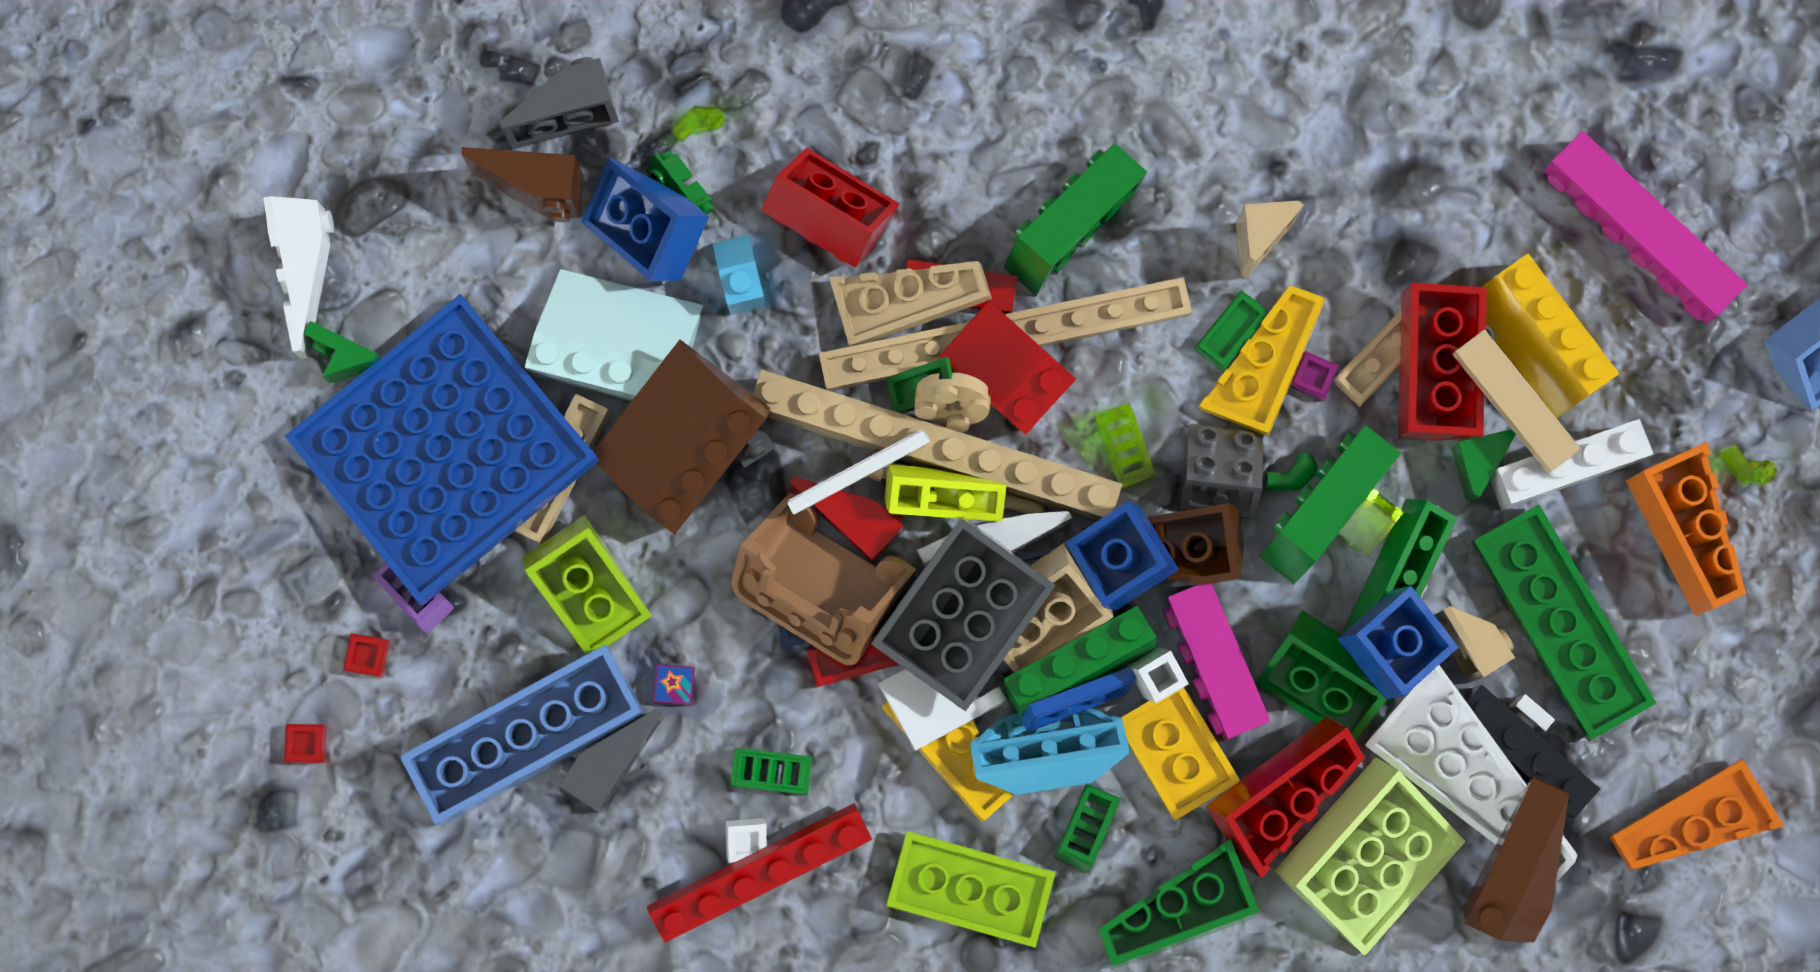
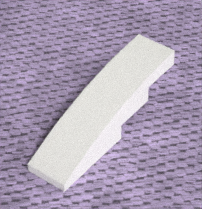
M1069 511L1033 513L1002 519V522L990 521L977 526L1010 551L1016 553L1068 525L1072 520V516ZM947 536L917 550V556L924 568Z

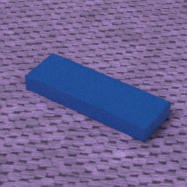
M1128 667L1029 704L1021 721L1026 731H1033L1127 695L1136 677L1131 668Z

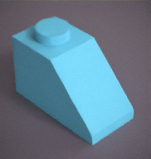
M749 235L713 243L718 271L730 315L766 307Z

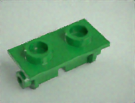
M667 151L661 156L658 153L654 154L646 171L648 177L686 197L707 215L714 210V207L711 205L713 200L698 181L688 186L684 184L685 181L691 179L693 174L678 154L673 155L671 151Z

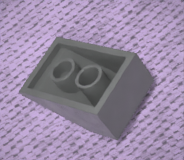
M583 57L574 60L571 66L563 67L499 122L505 137L514 150L617 123L619 119L610 84L600 58L593 60L591 57Z

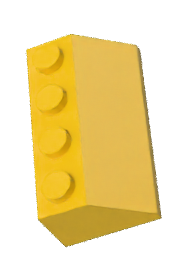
M1528 253L1482 286L1487 287L1486 325L1493 330L1495 343L1556 418H1559L1620 374Z

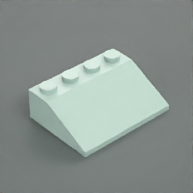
M560 269L534 332L525 368L533 377L632 401L679 339L693 348L704 306Z

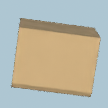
M1300 201L1244 205L1236 222L1240 272L1246 279L1295 223L1304 206Z

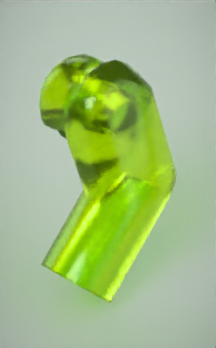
M693 106L670 131L678 140L684 142L695 130L713 131L720 129L725 123V116L717 107Z
M1736 444L1720 454L1736 479L1741 483L1765 485L1770 483L1777 474V467L1772 461L1746 460Z

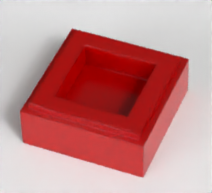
M350 633L343 671L383 678L390 640Z
M286 724L284 762L325 763L327 725Z

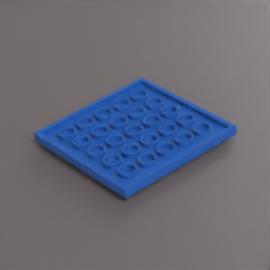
M461 294L285 435L286 439L422 606L599 461L595 453Z

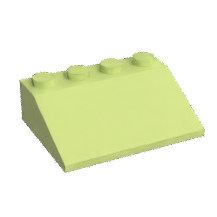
M1375 757L1279 864L1274 872L1304 902L1365 956L1466 841L1398 769Z

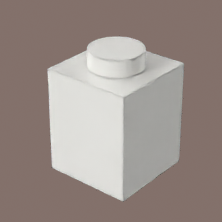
M1158 647L1126 666L1127 668L1130 667L1136 677L1135 683L1143 698L1154 703H1158L1189 684L1172 652L1167 649Z

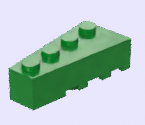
M1116 143L1105 152L1099 149L1086 163L1088 169L1081 176L1075 172L1063 185L1062 190L1064 192L1057 199L1053 195L1050 196L1039 208L1038 213L1040 216L1033 222L1027 219L1014 233L1013 236L1017 240L1004 268L1012 275L1018 276L1017 280L1035 296L1045 288V283L1052 269L1058 274L1078 248L1076 244L1079 243L1081 246H1084L1102 224L1100 220L1102 219L1107 222L1136 192L1144 180L1147 171Z
M1366 425L1357 435L1350 431L1336 448L1341 452V455L1335 462L1328 458L1315 474L1320 481L1314 488L1307 484L1294 500V503L1299 507L1292 515L1287 511L1282 515L1272 528L1277 534L1259 555L1261 559L1293 584L1318 560L1401 454V452Z
M1231 838L1098 929L1097 935L1111 970L1256 918L1259 909Z

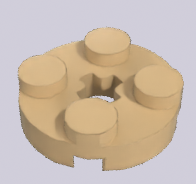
M939 373L932 374L920 380L916 386L914 412L920 419L946 425L951 430L965 432L969 429L970 424L978 423L989 415L991 395H988L987 385L973 376L952 373L951 379L939 380Z

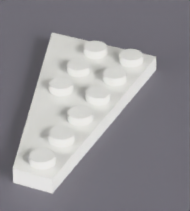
M1440 665L1401 699L1365 744L1366 747L1398 769L1404 776L1495 845L1527 787L1526 783ZM1564 835L1556 882L1576 862L1577 853Z

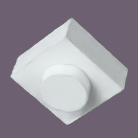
M1526 694L1516 697L1508 707L1537 733L1546 731L1555 721L1551 715Z
M764 818L726 821V857L729 863L736 862L767 846L766 822Z

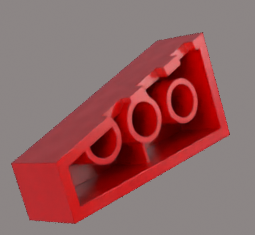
M1325 717L1206 807L1226 840L1231 838L1241 865L1262 879L1270 870L1268 866L1279 852L1284 853L1294 842L1291 838L1305 821L1311 822L1318 813L1317 807L1329 794L1334 795L1365 757L1349 729Z

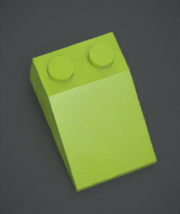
M585 515L521 557L524 571L586 655L605 644L609 646L652 617L629 579Z

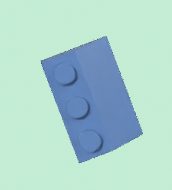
M1820 298L1764 341L1773 368L1811 411L1820 405Z

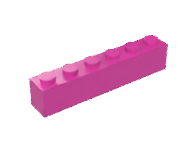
M1583 130L1545 168L1544 172L1548 175L1547 178L1550 184L1560 192L1565 191L1575 200L1576 208L1583 215L1593 217L1602 226V231L1607 238L1623 245L1630 252L1629 256L1636 265L1643 269L1647 268L1655 275L1658 285L1665 292L1675 294L1685 304V310L1693 318L1702 320L1707 324L1717 317L1748 285Z

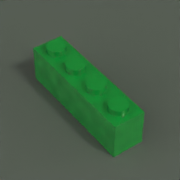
M1405 499L1342 634L1392 590L1411 586L1421 597L1458 517L1428 500Z
M1135 606L1004 678L1005 692L1022 719L1029 704L1115 673L1156 649L1157 637L1139 607Z

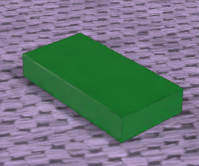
M1240 290L1197 343L1194 350L1221 371H1224L1261 326V322L1268 315L1269 311Z

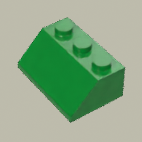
M1302 610L1255 681V685L1316 724L1325 717H1328L1346 726L1354 740H1356L1387 699H1384L1337 639L1341 634Z

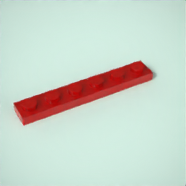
M855 803L647 905L648 914L664 943L871 841L872 837Z

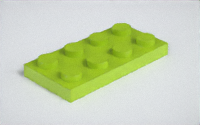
M907 831L886 906L1036 948L1056 872Z

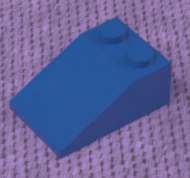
M608 158L581 223L648 280L681 281L709 216L686 197L616 159Z

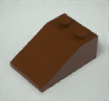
M462 147V157L472 173L478 178L541 215L547 216V219L550 221L569 222L570 218H580L584 174L575 155Z

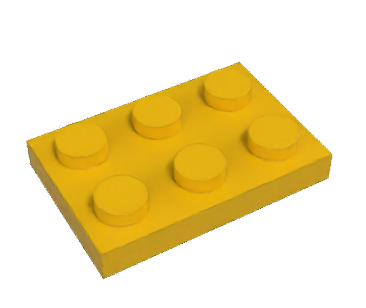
M1184 687L1158 703L1148 701L1121 717L1128 745L1173 821L1240 781Z

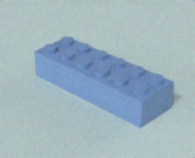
M605 644L401 755L400 758L434 824L444 826L615 733L646 714L611 648Z

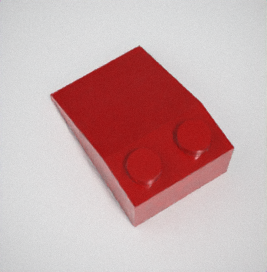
M988 301L939 355L940 358H949L951 368L956 373L967 374L984 382L988 387V395H991V405L1025 435L1076 380L1071 373L991 301Z

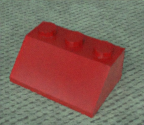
M806 147L776 175L761 211L771 216L778 224L785 225L799 233L808 242L817 244L832 253L839 261L848 263L856 268L870 253L897 211L900 203Z

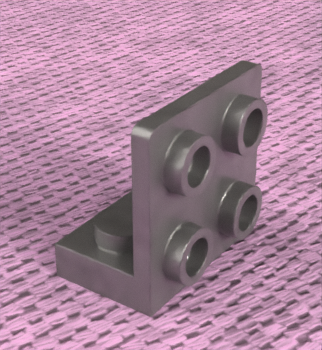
M1190 424L1187 441L1186 475L1181 493L1180 509L1191 510L1229 503L1239 508L1240 516L1255 518L1262 492L1264 435L1255 431Z

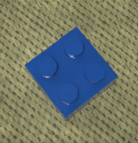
M1127 501L1065 542L1102 606L1117 611L1179 570L1141 506Z
M1411 586L1390 591L1337 638L1384 699L1405 696L1459 647Z

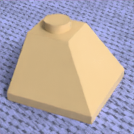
M1451 606L1434 614L1459 646L1451 654V657L1467 683L1489 675L1515 658L1511 652L1514 649L1511 639L1503 629L1498 631L1495 624Z

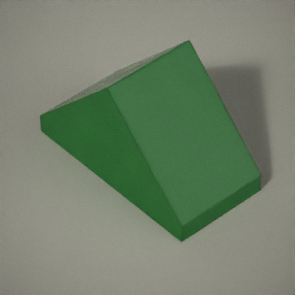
M1509 429L1479 438L1460 441L1451 448L1466 500L1474 502L1481 496L1516 436L1513 430Z

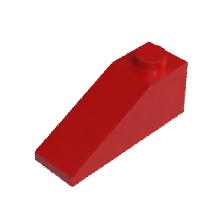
M794 477L790 481L791 488L798 495L818 484L798 477ZM841 490L813 505L815 510L872 564L904 532V526L899 523L903 519L900 514H891L888 512L886 504L882 507L876 500Z

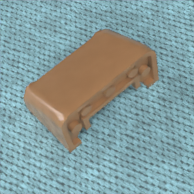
M790 492L739 546L731 581L732 589L736 596L745 604L838 662L845 665L856 664L913 582L917 569L909 565L905 560L894 556L883 558L877 567L817 531L818 516L813 506L793 515L787 503L789 499L796 495Z

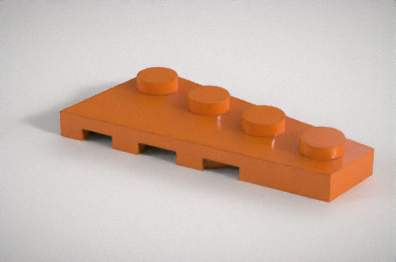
M1740 759L1611 834L1609 838L1628 869L1634 870L1684 854L1749 837L1757 833L1784 827L1745 761Z

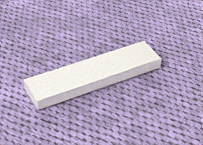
M920 429L789 499L787 504L793 515L798 514L931 443L926 431Z

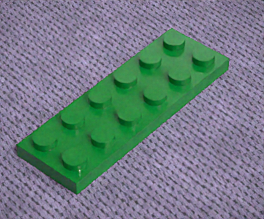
M1539 504L1471 542L1587 741L1593 740L1657 704Z

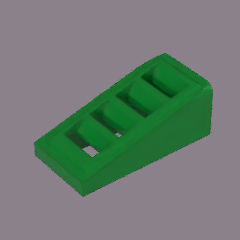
M735 748L731 786L808 795L812 757ZM746 758H753L751 780H744ZM762 759L769 760L767 782L759 781ZM777 761L784 762L782 784L775 783ZM792 763H800L797 786L790 785Z
M1085 784L1054 858L1085 873H1090L1121 798ZM1089 800L1108 808L1107 813L1104 814L1086 806V801ZM1082 814L1102 823L1101 827L1099 828L1080 820V815ZM1074 829L1095 837L1094 843L1073 834ZM1068 844L1089 852V856L1067 847Z

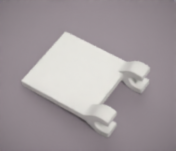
M907 669L878 683L879 688L915 751L979 716L1002 706L1003 702L1006 701L1000 687H997L982 697L977 696L965 712Z

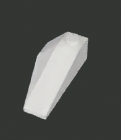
M273 196L264 197L271 247L275 246L277 254L282 260V264H279V267L276 269L278 282H280L284 294H289L290 299L284 301L283 308L292 352L301 359L309 358L312 341L303 333L310 321L316 322L330 249L329 233L334 232L332 215L317 200Z

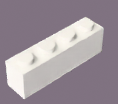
M1640 419L1575 441L1581 450L1549 474L1534 456L1497 468L1490 482L1501 510L1639 463L1653 455V451Z

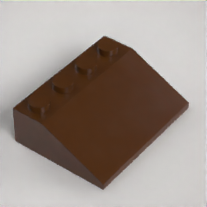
M679 339L593 451L599 458L596 464L646 514L675 535L766 420L771 408Z

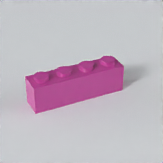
M1198 584L1167 597L1165 600L1167 607L1162 609L1165 621L1170 630L1176 628L1182 642L1177 644L1178 651L1184 664L1188 665L1191 663L1196 678L1192 679V683L1199 699L1207 700L1212 712L1207 714V718L1215 736L1221 734L1223 740L1226 741L1271 722L1213 585Z

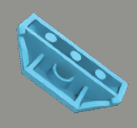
M1092 708L1033 731H1026L1019 714L1002 716L986 729L979 738L974 739L970 743L976 779L1016 795L1093 783L1129 754L1122 718L1110 717Z

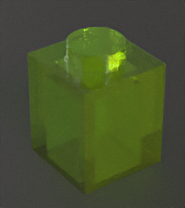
M1373 489L1339 533L1344 536L1343 539L1349 547L1356 551H1363L1369 556L1397 523L1403 511Z

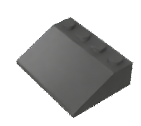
M962 516L871 644L966 712L1056 585L992 536Z

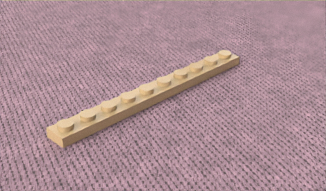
M1182 277L1005 315L1037 344L1044 347L1191 316L1192 309L1185 279ZM969 322L821 352L819 357L826 390L833 391L886 380L888 377L941 359L939 355Z

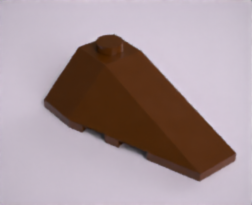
M1226 503L1147 517L1179 569L1166 579L1199 585L1241 579L1244 541L1239 508Z
M1532 775L1463 906L1464 924L1501 941L1535 942L1552 911L1569 792Z

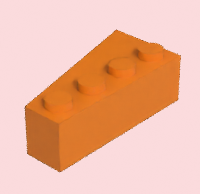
M1708 442L1643 470L1626 480L1694 616L1715 609L1746 594L1734 545H1730L1726 526L1729 525L1725 510L1721 511L1716 491L1719 488L1716 473L1711 472L1708 456L1711 455Z

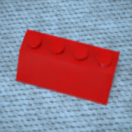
M1411 283L1401 292L1398 439L1443 441L1484 436V393L1452 354L1484 329L1486 330L1487 287Z

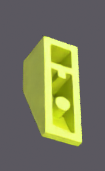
M890 464L887 470L884 502L888 512L891 514L958 519L964 516L966 519L1002 522L1007 485L1002 482L928 467Z

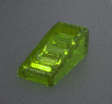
M1130 402L1094 416L1093 421L1117 482L1122 483L1121 489L1156 476ZM1122 418L1125 419V425L1108 430L1107 424ZM1130 432L1132 439L1116 445L1113 444V438ZM1136 447L1138 453L1119 460L1117 453ZM1139 461L1142 462L1143 468L1124 474L1123 467Z

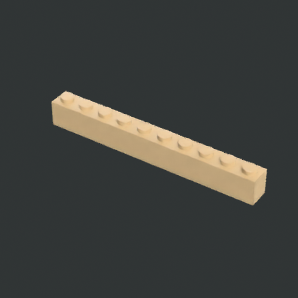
M762 369L753 392L754 396L771 408L767 418L874 451V449L881 451L920 429L925 430L931 443L899 460L921 467L1006 483L1007 494L1036 501L1059 511H1069L1072 515L1094 522L1114 511L1122 487V483Z

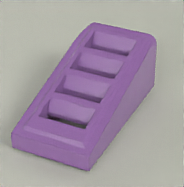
M387 563L372 575L425 633L430 632L454 609L453 605L440 592L423 606L418 602L411 606L410 603L415 598L408 589L402 595L399 594L405 588L400 579L392 585L389 583L396 574Z

